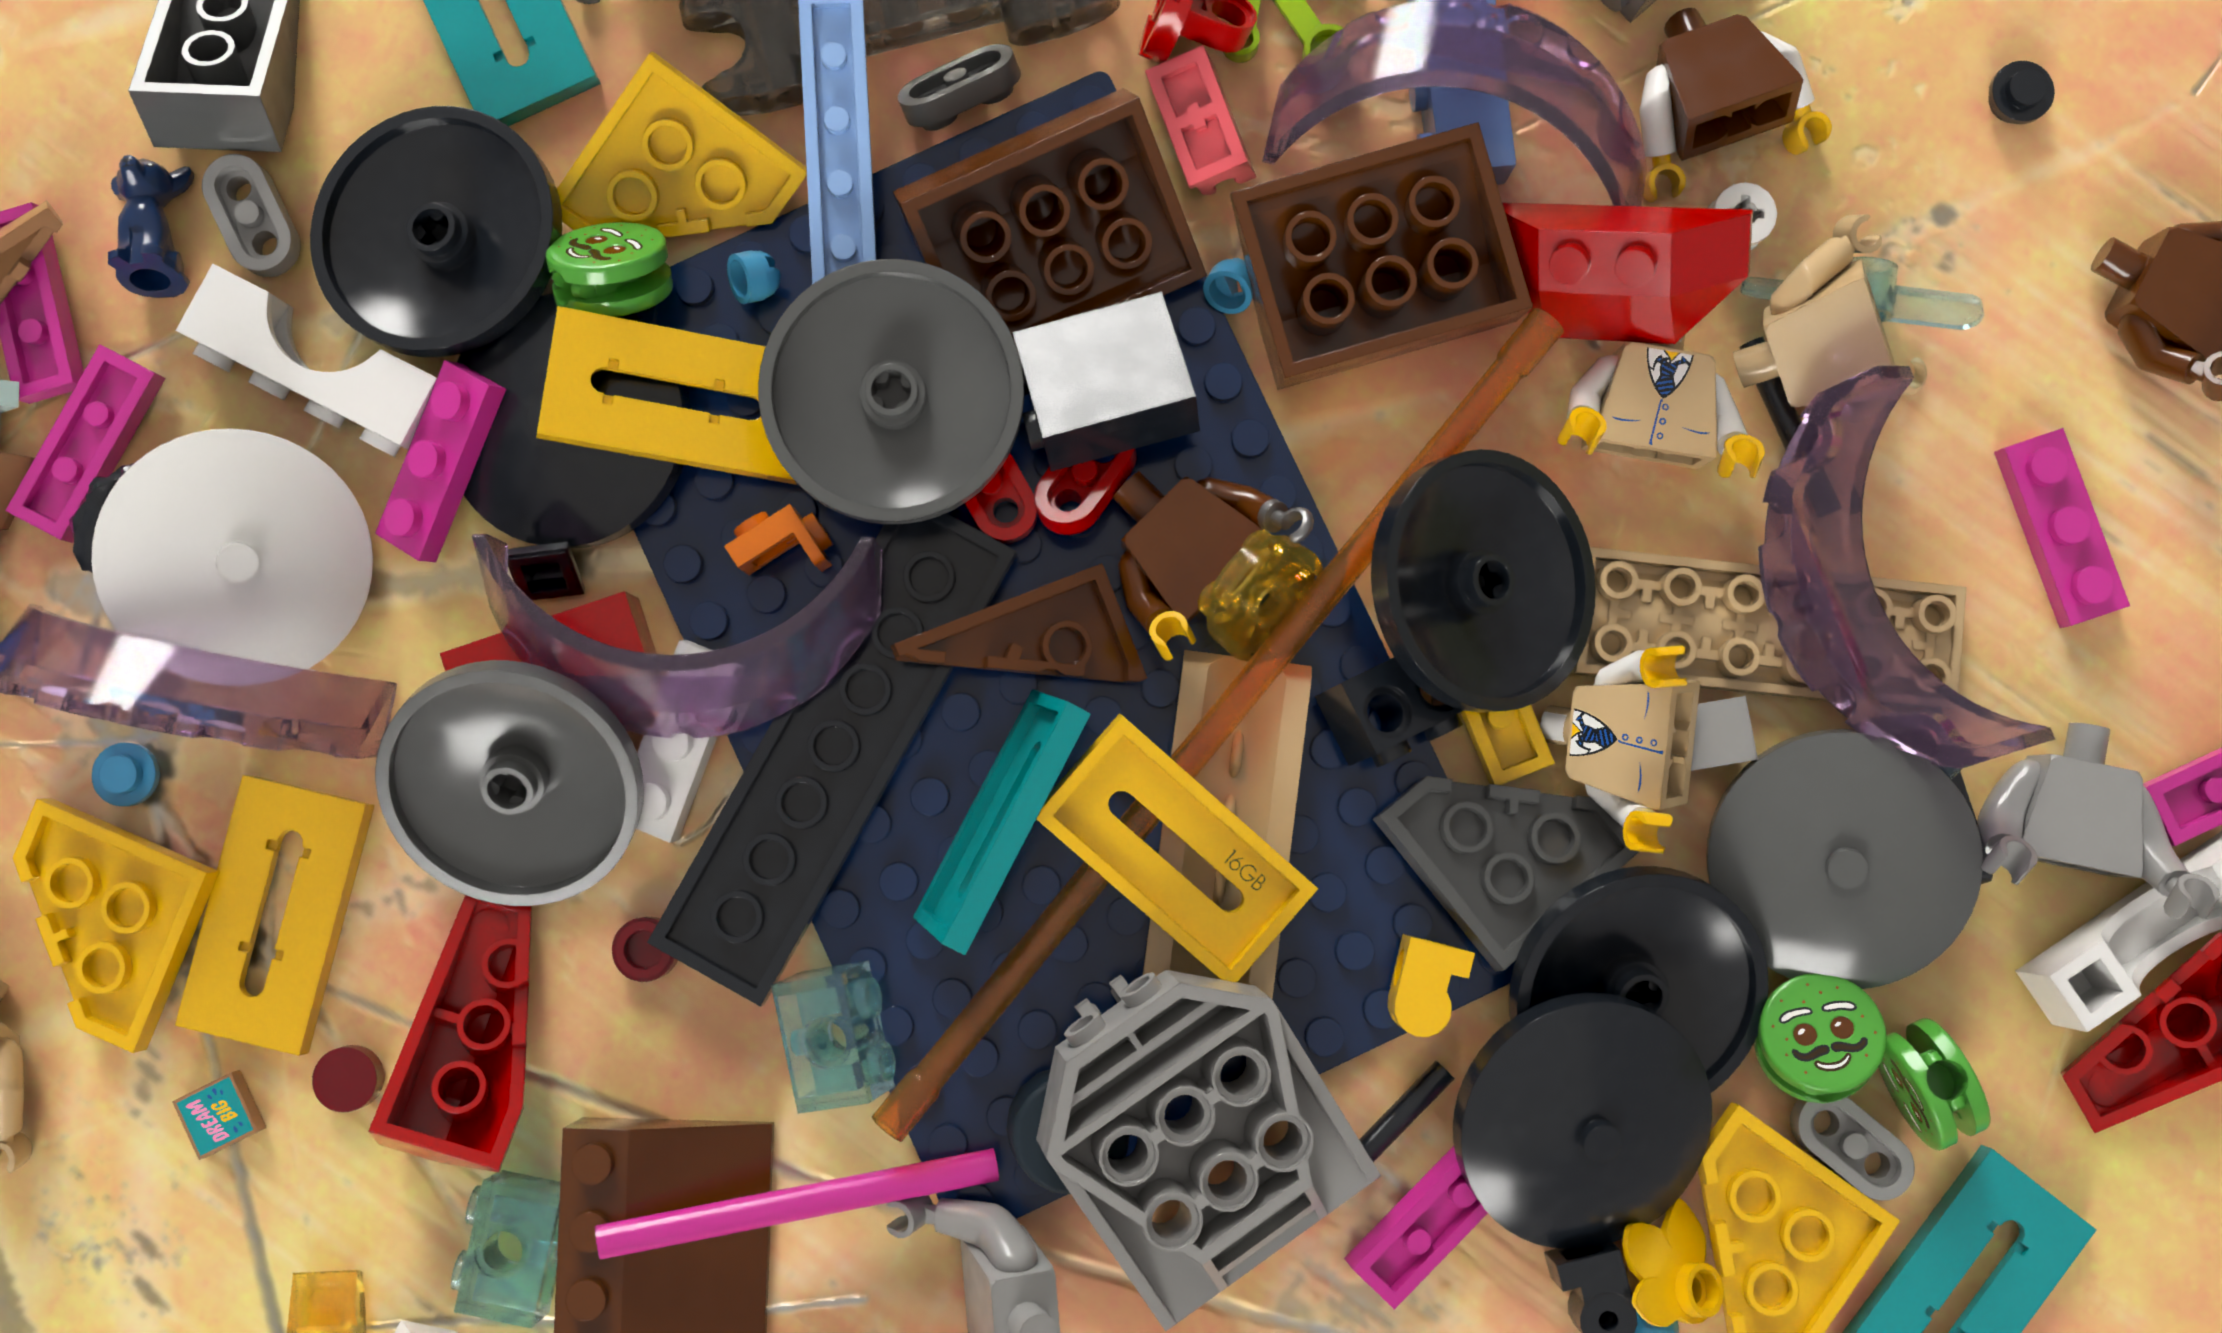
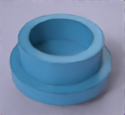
M117 743L107 747L96 758L92 768V783L96 793L105 802L115 806H135L146 801L154 793L160 781V767L155 756L147 748L135 743Z

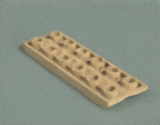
M1590 547L1595 571V609L1587 643L1574 668V673L1596 677L1600 669L1637 650H1646L1652 647L1684 646L1685 654L1677 655L1675 660L1677 675L1680 678H1687V680L1700 681V688L1921 712L1940 710L1941 713H1957L1967 587Z
M1184 650L1171 759L1289 862L1311 689L1312 666ZM1162 822L1158 854L1221 909L1226 911L1236 909L1241 903L1242 898L1239 889ZM1150 918L1143 975L1153 972L1157 976L1164 970L1220 979ZM1280 933L1238 981V983L1255 985L1271 999L1273 998Z

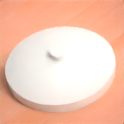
M227 428L194 432L170 440L146 453L129 467L109 492L100 510L92 541L91 561L96 591L104 612L123 640L140 656L166 673L185 681L217 688L240 689L277 683L294 677L323 660L345 639L357 622L364 608L372 579L373 553L368 525L361 507L345 482L331 467L303 447L268 433L247 429Z

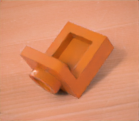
M791 504L770 517L764 511L746 519L733 531L737 538L724 546L736 566L747 575H751L799 543L812 563L821 572L832 566L831 561L824 552V550L833 545L828 534L813 512L802 518Z

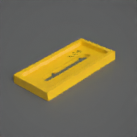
M557 306L536 438L796 485L794 479L785 470L772 450L761 416L755 420H746L724 415L717 416L708 412L617 395L609 396L597 391L591 384V377L595 372L607 370L750 397L758 401L760 365L766 346Z
M1121 714L1117 715L1053 788L1036 819L1221 980L1238 982L1318 890L1313 883ZM1126 791L1137 799L1239 889L1242 896L1239 906L1231 911L1223 910L1111 813L1108 806L1110 797L1115 792Z
M242 775L217 867L219 874L209 896L175 1026L297 1056L309 1053L375 805L257 776ZM294 830L301 835L304 850L302 857H299L275 945L277 950L275 958L271 960L263 991L259 995L254 996L249 994L245 988V977L282 840L285 834Z

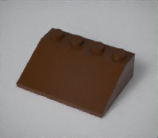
M1124 88L892 191L924 263L946 270L977 289L1000 314L1013 340V332L1159 292L1166 295L1207 276L1140 98Z
M1479 122L1230 193L1244 261L1252 287L1260 332L1277 390L1517 322L1533 308Z
M582 1117L564 1127L562 1134L554 1333H767L770 1226L602 1260L599 1259L595 1226L772 1191L774 1122Z

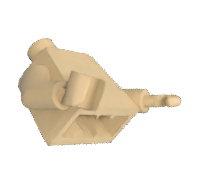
M1847 215L1841 218L1834 227L1833 237L1803 259L1771 295L1770 305L1763 310V327L1768 341L1733 352L1736 369L1744 388L1780 377L1790 406H1805L1810 412L1847 420H1855L1898 399L1902 394L1911 395L1922 389L1927 378L1925 363L1918 357L1910 361L1915 369L1914 377L1910 384L1906 374L1903 372L1897 373L1863 261L1860 259L1852 262L1853 253H1872L1878 250L1882 244L1881 235H1869L1861 239L1860 242L1857 240L1858 227L1863 222L1868 221L1870 215Z

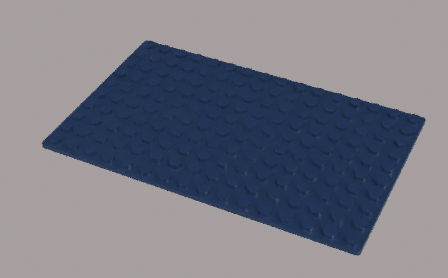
M1094 72L873 173L877 260L903 259L924 263L892 191L1117 91L1110 76L1105 72ZM808 204L777 217L772 224L757 226L670 266L673 289L669 296L659 304L644 311L634 313V315L648 324L766 346L778 320L789 305L812 285ZM749 250L765 252L773 257L775 260L774 267L780 270L781 280L779 288L772 296L763 301L741 304L735 298L729 284L727 275L728 258L731 254ZM1206 276L1163 295L1196 394L1200 431L1136 448V464L1125 482L1136 472L1140 471L1164 496L1185 476L1196 482L1206 477H1212L1251 486L1285 503L1288 510L1296 507L1306 508L1313 515L1314 524L1312 531L1299 543L1291 542L1289 536L1298 530L1302 524V519L1295 522L1287 530L1281 529L1276 533L1266 531L1271 536L1267 546L1188 623L1196 638V642L1192 645L1184 635L1171 637L1166 645L1173 659L1166 661L1161 657L1150 634L1127 608L1119 575L1118 563L1121 555L1124 553L1121 547V539L1137 522L1113 498L1096 522L1090 528L1078 534L1062 535L1055 533L1042 523L1038 514L1033 530L1025 538L1014 543H1003L1015 550L1018 555L988 607L1103 563L1147 679L1137 683H1122L954 667L812 920L921 1162L991 1148L995 1151L999 1181L936 1193L938 1200L940 1198L995 1203L1008 1210L1017 1219L1068 1195L1052 1193L1032 1182L1012 1154L1006 1132L1009 1107L1021 1086L1037 1073L1051 1069L1055 1046L1067 1039L1064 1036L1065 1031L1072 1023L1081 1018L1074 1006L1087 998L1103 1014L1117 1004L1111 994L1110 981L1121 974L1126 982L1130 984L1143 975L1150 918L1038 820L1034 822L966 955L941 944L913 918L1032 689L1068 701L1091 714L1053 786L1054 788L1118 714L1124 716L1171 758L1184 650L1312 666L1311 689L1289 863L1313 883L1318 890L1280 933L1272 1000L1318 1074L1324 1073L1407 1033L1391 1019L1387 1008L1388 994L1403 934L1475 953L1469 979L1451 974L1447 993L1452 1003V1011L1510 984L1516 960L1505 970L1495 972L1373 820L1375 816L1420 779L1426 776L1447 778L1424 732L1422 731L1407 739L1412 749L1411 752L1377 768L1372 757L1349 766L1315 699V696L1390 658L1224 313L1213 308L1205 298L1203 286L1207 278ZM687 386L692 410L746 420H755L761 416L759 402L756 399ZM1029 395L1024 396L1023 412L1033 410ZM1022 417L1019 432L1010 453L1033 494H1035L1036 486L1049 468V463L1044 448L1031 450ZM1110 455L1107 457L1096 459L1095 461L1100 463H1106L1111 461L1115 456ZM684 465L674 488L654 514L633 530L683 640L691 641L745 663L722 724L744 771L884 524L853 519L825 507L797 483L795 485ZM1009 501L1002 502L995 508L994 517L1003 523L1011 522L1017 517L1018 507ZM1069 501L1064 503L1060 510L1071 511L1080 504ZM965 503L947 512L980 531ZM789 504L799 512L802 518L813 512L833 543L832 546L824 550L832 566L823 572L812 563L799 543L751 575H747L736 566L724 547L737 538L733 531L746 519L764 511L770 517ZM1368 706L1367 714L1369 721L1380 731L1381 721L1379 715L1373 708ZM1115 792L1110 797L1108 804L1111 813L1158 853L1162 821L1128 792ZM1241 1055L1230 1058L1222 1067L1220 1080L1222 1082H1231L1238 1079L1245 1070L1246 1056ZM1180 1095L1173 1098L1165 1109L1164 1119L1178 1120L1184 1117L1192 1105V1096ZM1129 1136L1128 1152L1125 1157L1134 1151L1137 1144V1136Z

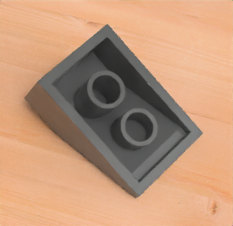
M158 0L128 89L153 147L282 152L294 108L300 0Z

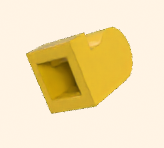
M1403 934L1388 994L1387 1008L1391 1019L1404 1031L1416 1037H1429L1438 1034L1447 1026L1451 1017L1452 1003L1447 993L1451 974L1469 979L1475 953Z

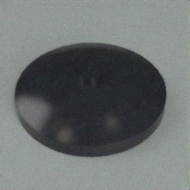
M431 106L410 110L386 119L360 136L341 155L327 175L315 203L311 221L310 251L314 272L325 298L334 311L354 330L378 345L394 352L417 357H445L469 352L490 343L513 328L526 316L544 292L552 276V272L548 270L546 251L562 236L561 204L554 180L542 159L527 142L506 124L482 112L463 107Z
M546 294L540 296L526 316L513 328L484 346L461 353L456 362L469 367L506 389L465 490L464 497L486 521L516 539L536 545L569 542L571 549L592 547L613 541L631 532L654 514L674 488L684 465L536 438L558 306L555 302L554 294ZM634 314L618 317L646 323ZM599 370L591 377L593 388L604 393V395H617L691 409L687 385L607 370Z
M1482 449L1465 451L1434 460L1414 472L1395 492L1383 513L1374 540L1371 562L1374 608L1387 645L1401 668L1414 683L1436 700L1451 707L1471 712H1499L1520 709L1538 702L1559 687L1576 666L1587 643L1594 616L1596 586L1592 554L1583 526L1567 497L1545 473L1533 464L1509 453Z
M1635 866L1621 868L1588 879L1574 887L1551 905L1535 923L1527 935L1513 967L1509 989L1510 1020H1512L1520 1013L1547 1000L1578 993H1604L1634 1000L1658 1013L1686 1038L1700 1058L1710 1085V1092L1712 1093L1740 1066L1758 1036L1759 1019L1768 999L1769 990L1766 957L1761 941L1746 915L1736 904L1704 880L1689 873L1666 867Z
M1578 993L1550 999L1529 1008L1506 1023L1487 1041L1471 1063L1462 1081L1454 1109L1453 1143L1456 1159L1468 1187L1483 1208L1497 1223L1516 1236L1538 1245L1559 1249H1586L1610 1244L1623 1239L1626 1225L1641 1222L1651 1224L1676 1202L1692 1181L1705 1154L1711 1131L1712 1098L1710 1085L1700 1058L1691 1044L1676 1028L1647 1006L1625 997L1604 993Z

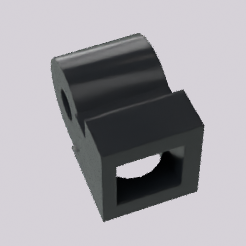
M1614 1243L1586 1249L1556 1248L1544 1252L1550 1277L1563 1292L1572 1290L1568 1299V1314L1573 1324L1581 1333H1635L1637 1327L1636 1310L1632 1305V1293L1621 1251Z

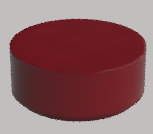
M641 917L633 919L624 924L616 933L612 943V957L617 969L625 977L638 982H649L667 975L675 967L677 959L647 943L660 918Z
M348 1045L329 1051L318 1061L312 1076V1086L317 1099L325 1107L335 1112H351L369 1105L378 1097L384 1084V1069L380 1059L373 1051L359 1045Z

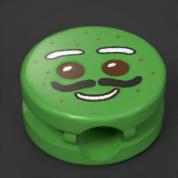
M613 222L579 228L560 236L546 251L548 270L552 272V290L558 306L619 317L638 313L659 304L669 296L673 289L671 268L665 263L668 258L666 239L659 230L648 225Z
M1804 974L1791 978L1781 984L1767 999L1760 1015L1758 1036L1754 1042V1048L1762 1070L1779 1089L1803 1101L1830 1103L1843 1100L1855 1094L1875 1073L1885 1054L1886 1027L1875 1002L1854 983L1839 977Z
M1922 1018L1907 1025V1040L1895 1032L1887 1034L1885 1054L1878 1067L1899 1111L1926 1145L1934 1150L1941 1151L1957 1143V1128L1968 1136H1974L1989 1127L1991 1120L1990 1110L1982 1086L1961 1049L1938 1023L1928 1018Z

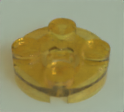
M1257 530L1251 533L1244 540L1241 550L1225 565L1217 579L1209 583L1200 594L1198 608L1200 612L1207 616V629L1210 636L1232 656L1242 661L1256 660L1250 654L1258 653L1263 649H1266L1272 655L1284 650L1304 631L1316 612L1320 599L1312 594L1315 585V575L1323 580L1322 564L1314 552L1300 542H1291L1287 535H1272L1266 530ZM1268 593V599L1261 605L1262 599Z

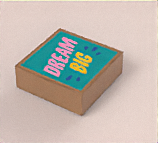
M240 1070L231 1072L172 1101L199 1160L207 1158L267 1128Z

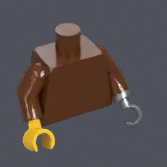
M1138 471L1113 496V499L1137 522L1121 539V547L1124 553L1120 557L1118 570L1126 606L1150 634L1161 657L1166 661L1171 660L1173 656L1166 645L1167 641L1176 635H1184L1192 645L1196 642V638L1188 623L1267 546L1271 536L1266 531L1276 533L1281 529L1287 530L1295 522L1302 519V524L1298 530L1289 536L1291 542L1299 543L1312 531L1314 524L1313 515L1306 508L1302 507L1288 510L1285 503L1251 486L1212 477H1206L1196 482L1185 476L1164 496Z

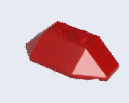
M1502 202L1533 306L1528 311V314L1547 338L1676 344L1738 287L1750 273L1753 210Z

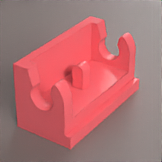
M1204 45L1145 70L1190 189L1197 187L1202 195H1213L1217 190L1215 185L1222 181L1234 178L1236 183L1243 184L1257 178L1215 66Z

